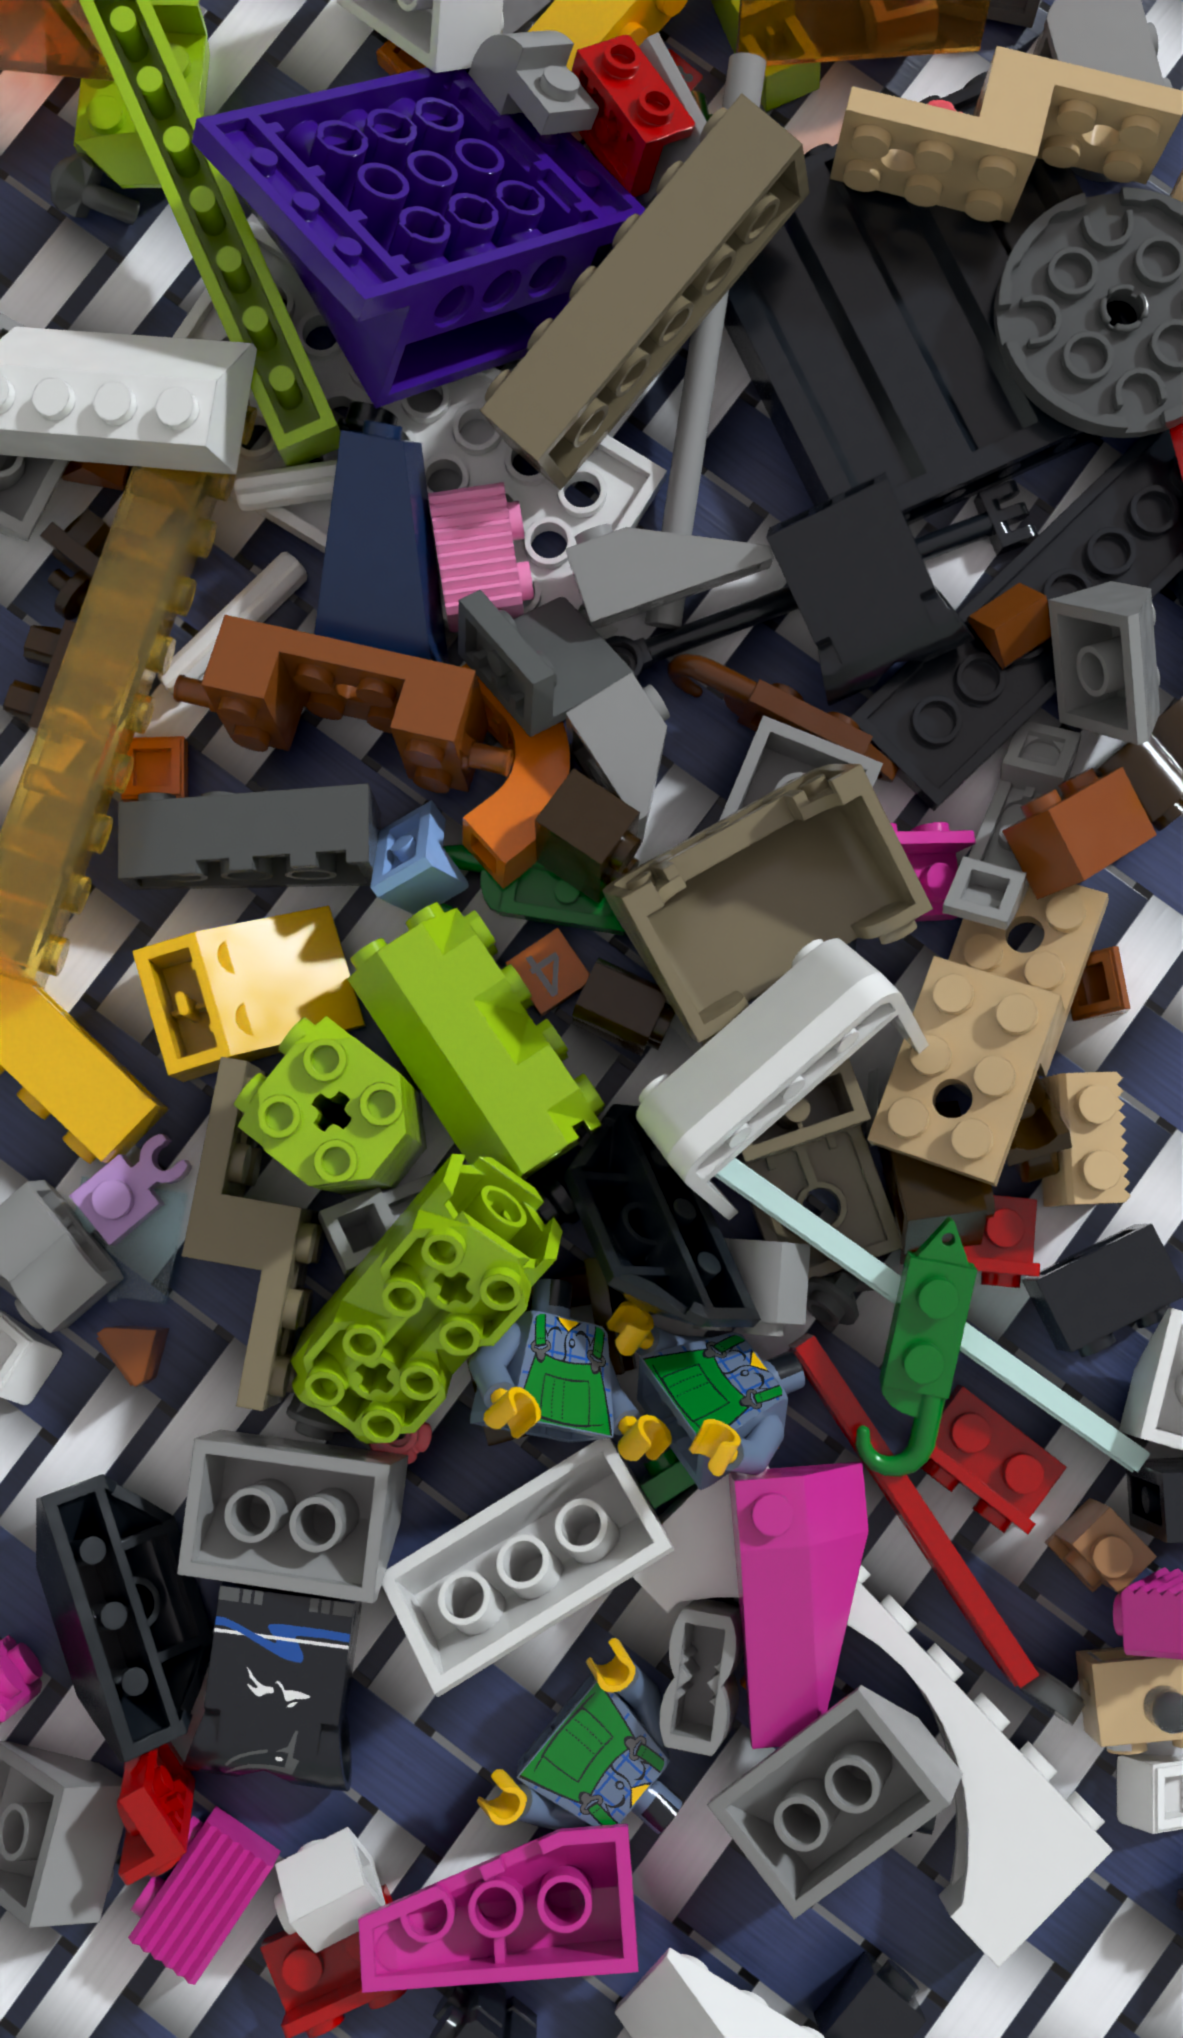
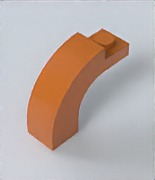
M467 664L462 666L464 668L471 669ZM477 676L489 723L487 730L498 740L504 749H513L512 771L501 788L463 817L462 844L504 889L537 861L535 819L569 775L570 750L563 721L530 737Z

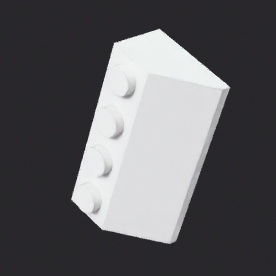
M14 327L0 339V455L236 475L257 348L253 343Z
M611 1438L594 1441L386 1569L382 1586L434 1695L439 1697L675 1550L627 1461L619 1454V1450Z

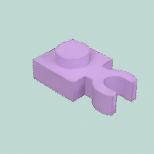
M158 1134L147 1140L140 1151V1161L135 1165L131 1163L126 1155L118 1154L69 1195L108 1245H117L165 1205L154 1191L156 1187L161 1183L172 1184L179 1182L191 1171V1163L184 1159L166 1171L159 1166L157 1161L159 1152L172 1141L168 1135Z

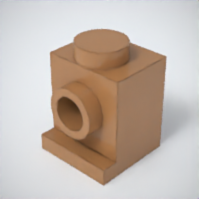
M1089 1498L1044 1542L1092 1593L1103 1584L1120 1594L1157 1557L1111 1507L1092 1498Z

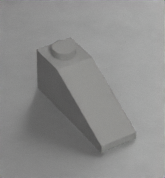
M610 524L592 527L577 534L574 537L577 545L566 548L567 558L589 623L594 629L769 569L774 559L770 545L631 527L612 531Z

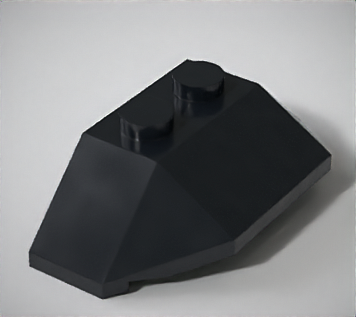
M613 1104L600 1121L601 1127L593 1131L563 1175L607 1285L641 1310L699 1327H754L761 1318L708 1203L685 1184L636 1119L639 1106Z
M101 1474L36 1498V1569L76 1695L119 1761L127 1762L187 1734L193 1716L191 1711L201 1690L210 1662L213 1633L195 1578L177 1574L182 1538L175 1517L143 1497L117 1485L118 1482L108 1476Z

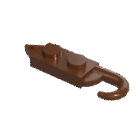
M678 655L668 664V675L675 686L683 692L698 698L703 694V690L690 679L693 678L724 694L726 706L739 716L737 722L754 731H757L764 715L883 763L877 777L879 780L893 782L898 772L896 765L870 743L873 736L860 730L859 725L853 719L838 712L826 713L804 702L801 694L787 685L780 683L769 684L761 679L756 682L712 659L700 655Z

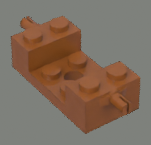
M224 615L203 680L186 677L181 674L177 677L174 685L173 697L176 699V702L206 707L211 712L217 713L230 738L239 746L253 751L265 752L268 750V747L290 751L303 707H306L311 713L325 719L340 720L344 715L366 720L373 728L386 733H392L408 778L413 779L417 786L431 792L447 793L450 788L469 792L475 769L507 777L512 766L513 749L483 744L489 723L476 670Z

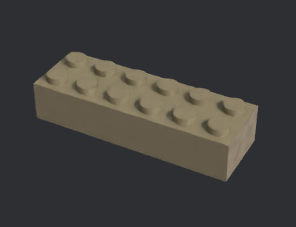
M742 93L728 110L722 107L710 117L700 134L699 141L701 143L684 163L677 161L667 169L657 185V196L641 215L635 213L621 225L613 239L612 246L614 248L598 268L590 266L578 277L570 291L569 297L571 300L555 320L548 318L535 329L527 343L528 352L512 371L506 369L501 372L486 391L484 398L486 403L479 411L506 444L560 491L810 194L803 144Z

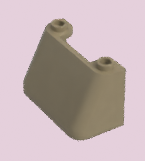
M828 764L811 770L622 875L603 889V894L616 918L690 1038L698 1043L705 1039L707 1041L711 1040L749 1006L748 1000L766 991L792 968L795 956L810 942L817 939H822L825 942L833 938H839L848 944L857 938L873 939L878 937L881 944H889L912 933L917 928L915 919L933 909L861 764Z

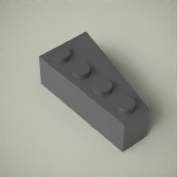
M368 783L237 794L225 791H212L202 793L201 796L176 798L175 795L160 792L142 793L138 795V801L118 803V879L131 890L371 886L379 831L381 830V811Z

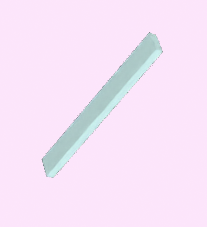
M734 1158L714 1176L890 1302L896 1303L901 1275L738 1159ZM966 1322L960 1346L962 1353L1127 1470L1139 1472L1150 1456V1452Z

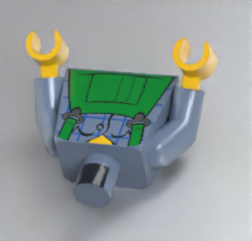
M538 1279L533 1285L531 1311L524 1312L494 1346L478 1347L469 1360V1370L477 1385L470 1423L491 1427L495 1430L511 1431V1436L516 1439L526 1434L567 1443L614 1438V1434L624 1435L618 1442L619 1454L624 1459L638 1461L646 1454L648 1459L657 1460L672 1442L670 1430L655 1416H641L638 1409L622 1390L609 1357L607 1332L602 1326L570 1319L572 1283L559 1279Z
M630 1301L621 1303L606 1325L610 1331L620 1333L615 1340V1345L621 1354L631 1356L637 1352L641 1355L639 1357L637 1400L647 1415L655 1416L668 1427L672 1436L670 1448L698 1488L703 1490L730 1472L748 1475H759L764 1472L785 1436L784 1428L788 1406L787 1394L801 1389L805 1385L804 1371L797 1357L792 1352L787 1351L762 1361L744 1336L734 1332L715 1337L674 1335L654 1326L653 1318L648 1311L641 1310Z
M612 1638L608 1641L615 1653L612 1661L604 1665H597L591 1657L586 1660L591 1671L590 1675L518 1760L516 1777L523 1784L517 1785L503 1769H496L492 1773L491 1778L503 1792L493 1800H485L482 1797H478L477 1803L496 1825L504 1826L516 1820L553 1830L620 1824L629 1812L632 1811L654 1832L659 1834L666 1829L679 1812L682 1801L657 1780L670 1762L668 1747L664 1746L660 1732L662 1698L659 1688L631 1660L622 1643L617 1638Z

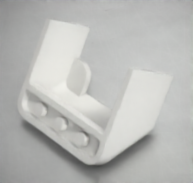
M833 938L825 942L822 939H817L807 944L798 952L793 959L792 968L677 1070L671 1075L665 1074L650 1082L639 1096L641 1105L637 1110L636 1119L685 1184L726 1219L731 1220L739 1211L711 1178L888 1023L919 1054L929 1044L903 995L880 971L841 939Z

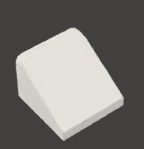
M0 1310V1397L22 1405H28L32 1402L60 1360L62 1352L54 1344L6 1312Z
M1143 1754L1118 1756L1117 1818L1119 1822L1151 1834L1183 1829V1756Z

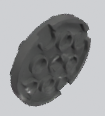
M1122 187L1119 194H1103L1086 197L1084 192L1072 196L1044 212L1026 229L1014 246L1002 271L994 302V326L999 351L1006 368L1021 391L1038 408L1060 423L1085 433L1112 438H1132L1157 434L1183 423V202L1155 191ZM1112 301H1124L1130 304L1136 312L1137 321L1129 325L1117 323L1115 326H1112L1106 304Z

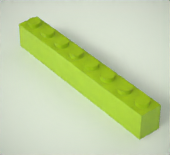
M79 0L230 342L253 343L257 348L251 390L286 467L305 464L339 449L341 432L235 191L225 177L192 143L196 119L201 118V114L151 1Z

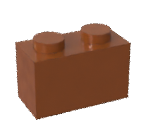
M1123 767L1099 778L1093 768L1071 777L1058 785L1063 796L1060 797L1057 790L1054 789L1027 802L1020 807L1025 818L1002 831L1022 871L1027 873L1026 879L1037 900L1085 881L1157 835Z

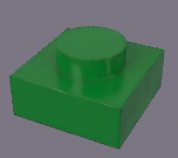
M670 1446L657 1460L648 1459L644 1463L648 1473L638 1479L640 1487L654 1509L695 1484Z

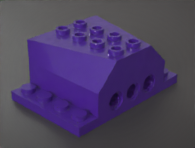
M426 67L196 119L192 143L234 187L296 270L375 408L523 358L528 352L527 343L535 329L548 318L555 320L569 303L572 286L578 277L590 267L597 248L613 243V239L621 225L631 215L635 213L641 215L645 211V208L570 132L540 135L524 113L500 115L468 74L470 68L435 73Z

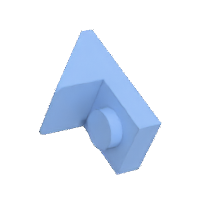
M432 800L379 831L370 886L372 891L378 898L413 915L433 903L438 902L440 905L469 887L468 881L443 848L446 819Z

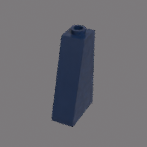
M364 420L363 432L341 430L314 634L449 664L422 444L401 439L402 426Z

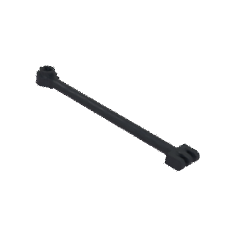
M1010 480L978 492L973 501L978 515L915 538L924 561L988 537L997 556L1031 543L1039 535L1034 524L1011 531L1009 527L1030 515L1025 502H1020L1003 509L1000 506L1001 503L1013 499L1020 493L1016 481ZM789 586L645 640L644 637L634 641L625 636H612L605 639V641L627 663L638 680L642 670L650 668L653 663L799 608Z

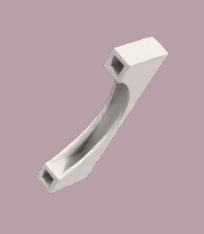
M729 1474L703 1490H700L696 1483L693 1484L658 1516L675 1551L637 1573L633 1578L667 1614L679 1602L715 1597H739ZM861 1565L847 1625L879 1645L914 1680L933 1713L947 1754L963 1773L954 1794L956 1836L950 1884L938 1896L950 1917L999 1968L1113 1851L1096 1832L1105 1821L1076 1791L1065 1799L1049 1782L1057 1773L1055 1768L1029 1741L1019 1750L1002 1733L1011 1722L983 1692L973 1701L955 1683L964 1672L936 1643L925 1651L914 1640L909 1632L917 1623L890 1594L879 1603L862 1585L871 1574Z

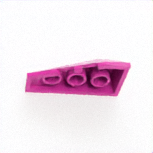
M862 1462L765 1469L759 1475L737 1472L729 1473L752 1749L782 1746L828 1710L869 1531Z
M628 1824L558 1829L361 1915L358 1922L362 1993L639 1972Z

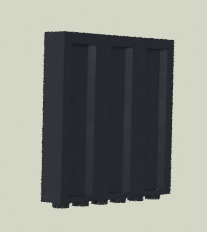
M987 72L971 79L963 89L942 98L938 95L929 96L921 100L920 103L928 104L932 100H945L951 102L957 112L960 111L973 115ZM828 143L821 144L812 148L804 155L810 194L729 289L724 326L814 506L886 471L906 520L911 525L977 495L980 491L999 485L1103 437L1071 428L1038 408L1021 391L1011 377L1000 354L995 335L994 302L996 290L1002 271L1017 241L1026 229L1044 212L1072 196L1083 193L1070 167H1054L1047 164L1043 159L1036 158L1010 223L1000 220L979 221L971 218L963 211L938 205L930 207L914 205L907 201L905 197L877 190L860 192L851 189L844 182L830 179L838 144L834 146ZM1112 301L1106 304L1112 326H1115L1117 323L1129 325L1137 321L1136 312L1130 304L1124 301Z

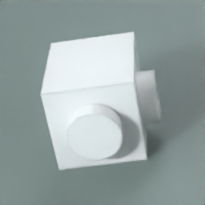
M349 1827L325 1839L311 1841L302 1846L297 1853L275 1864L281 1892L274 1895V1905L278 1918L289 1935L297 1932L315 1953L358 1932V1919L361 1915L386 1905L373 1857Z

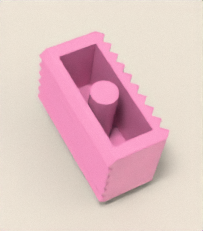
M504 482L428 493L450 632H458L459 599L479 590L488 597L498 610L507 611L513 619L523 615V601L533 600L534 591L529 561L516 562L513 544L515 540L525 539L519 500L507 502Z

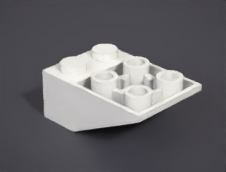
M670 1947L618 2003L615 2014L632 2038H825L815 2029L799 2026L769 2008L765 2000L757 1994L746 1990H739L711 1973L707 1966L699 1959L690 1955L680 1954Z

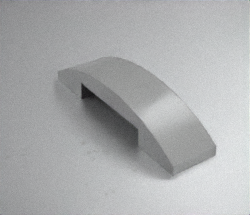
M1028 720L1014 733L1002 762L999 784L975 839L976 844H973L969 856H963L944 901L942 913L1007 930L1025 897L1029 883L1026 879L1027 873L1022 871L1002 831L1025 818L1020 807L1027 802L1054 789L1057 790L1060 797L1063 796L1058 785L1070 777L1079 748L1081 733Z

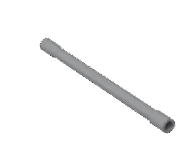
M744 52L735 53L729 57L722 107L728 110L742 93L760 108L766 70V60L756 54ZM729 290L690 336L662 532L692 535ZM686 598L647 611L644 623L664 629L680 627L682 625Z

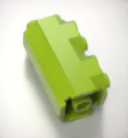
M436 902L426 906L410 917L405 923L409 931L389 944L383 938H380L356 952L350 958L356 971L347 980L461 1153L465 1155L468 1164L471 1165L478 1156L492 1157L517 1176L526 1180L579 1144L577 1141L579 1136L575 1131L582 1125L589 1135L595 1129L601 1127L597 1115L604 1111L603 1107L605 1104L584 1073L573 1079L562 1063L569 1058L566 1053L568 1048L550 1021L546 1018L535 1025L526 1012V1009L534 1005L530 999L532 995L511 964L500 970L492 956L498 953L494 945L496 941L479 914L473 910L463 916L458 908L444 912L439 903Z
M327 1016L316 1025L306 1017L302 1018L293 1026L281 1042L278 1050L285 1056L270 1075L266 1077L261 1072L258 1073L239 1093L234 1106L244 1115L238 1127L263 1146L265 1152L308 1186L341 1195L371 1191L378 1187L381 1190L396 1188L427 1149L421 1095L396 1069ZM350 1116L352 1119L349 1125L346 1126L344 1122Z
M451 1154L301 1333L290 1360L297 1373L292 1381V1388L296 1396L307 1406L317 1408L350 1430L363 1443H390L395 1441L400 1434L415 1433L446 1399L452 1375L478 1347L494 1346L527 1310L532 1286L557 1259L563 1232L554 1217L546 1225L543 1223L536 1211L544 1201L535 1187L492 1157L478 1156L471 1165H463L465 1155Z

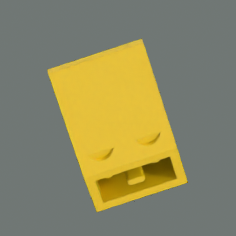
M329 905L196 931L132 951L167 1074L181 1082L218 1072L221 1057L251 1062L280 1053L278 1049L281 1042L293 1026L304 1017L316 1025L327 1016L346 1032L366 1026L356 992L347 980L351 975Z

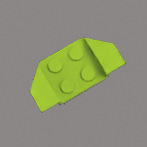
M150 0L201 117H204L210 51L207 28L199 5L200 0ZM90 28L85 36L74 136L76 152H83L88 155L122 189L162 188L94 33Z

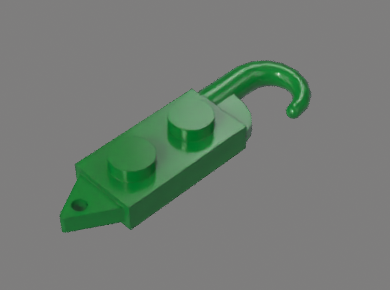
M464 845L443 846L460 870L481 873L480 886L484 901L491 911L500 916L624 936L625 931L616 918L606 897L598 904L537 861L520 877L503 889ZM445 903L440 904L444 912L454 909Z
M947 1217L916 1252L907 1251L879 1376L881 1392L887 1402L901 1413L914 1417L908 1445L901 1453L886 1456L878 1453L873 1448L870 1442V1430L867 1426L861 1425L856 1431V1447L861 1460L871 1470L884 1476L902 1477L916 1472L928 1462L936 1445L945 1400L949 1399L977 1275L976 1267L967 1260L956 1224L951 1217ZM951 1233L952 1239L948 1242H943V1235Z

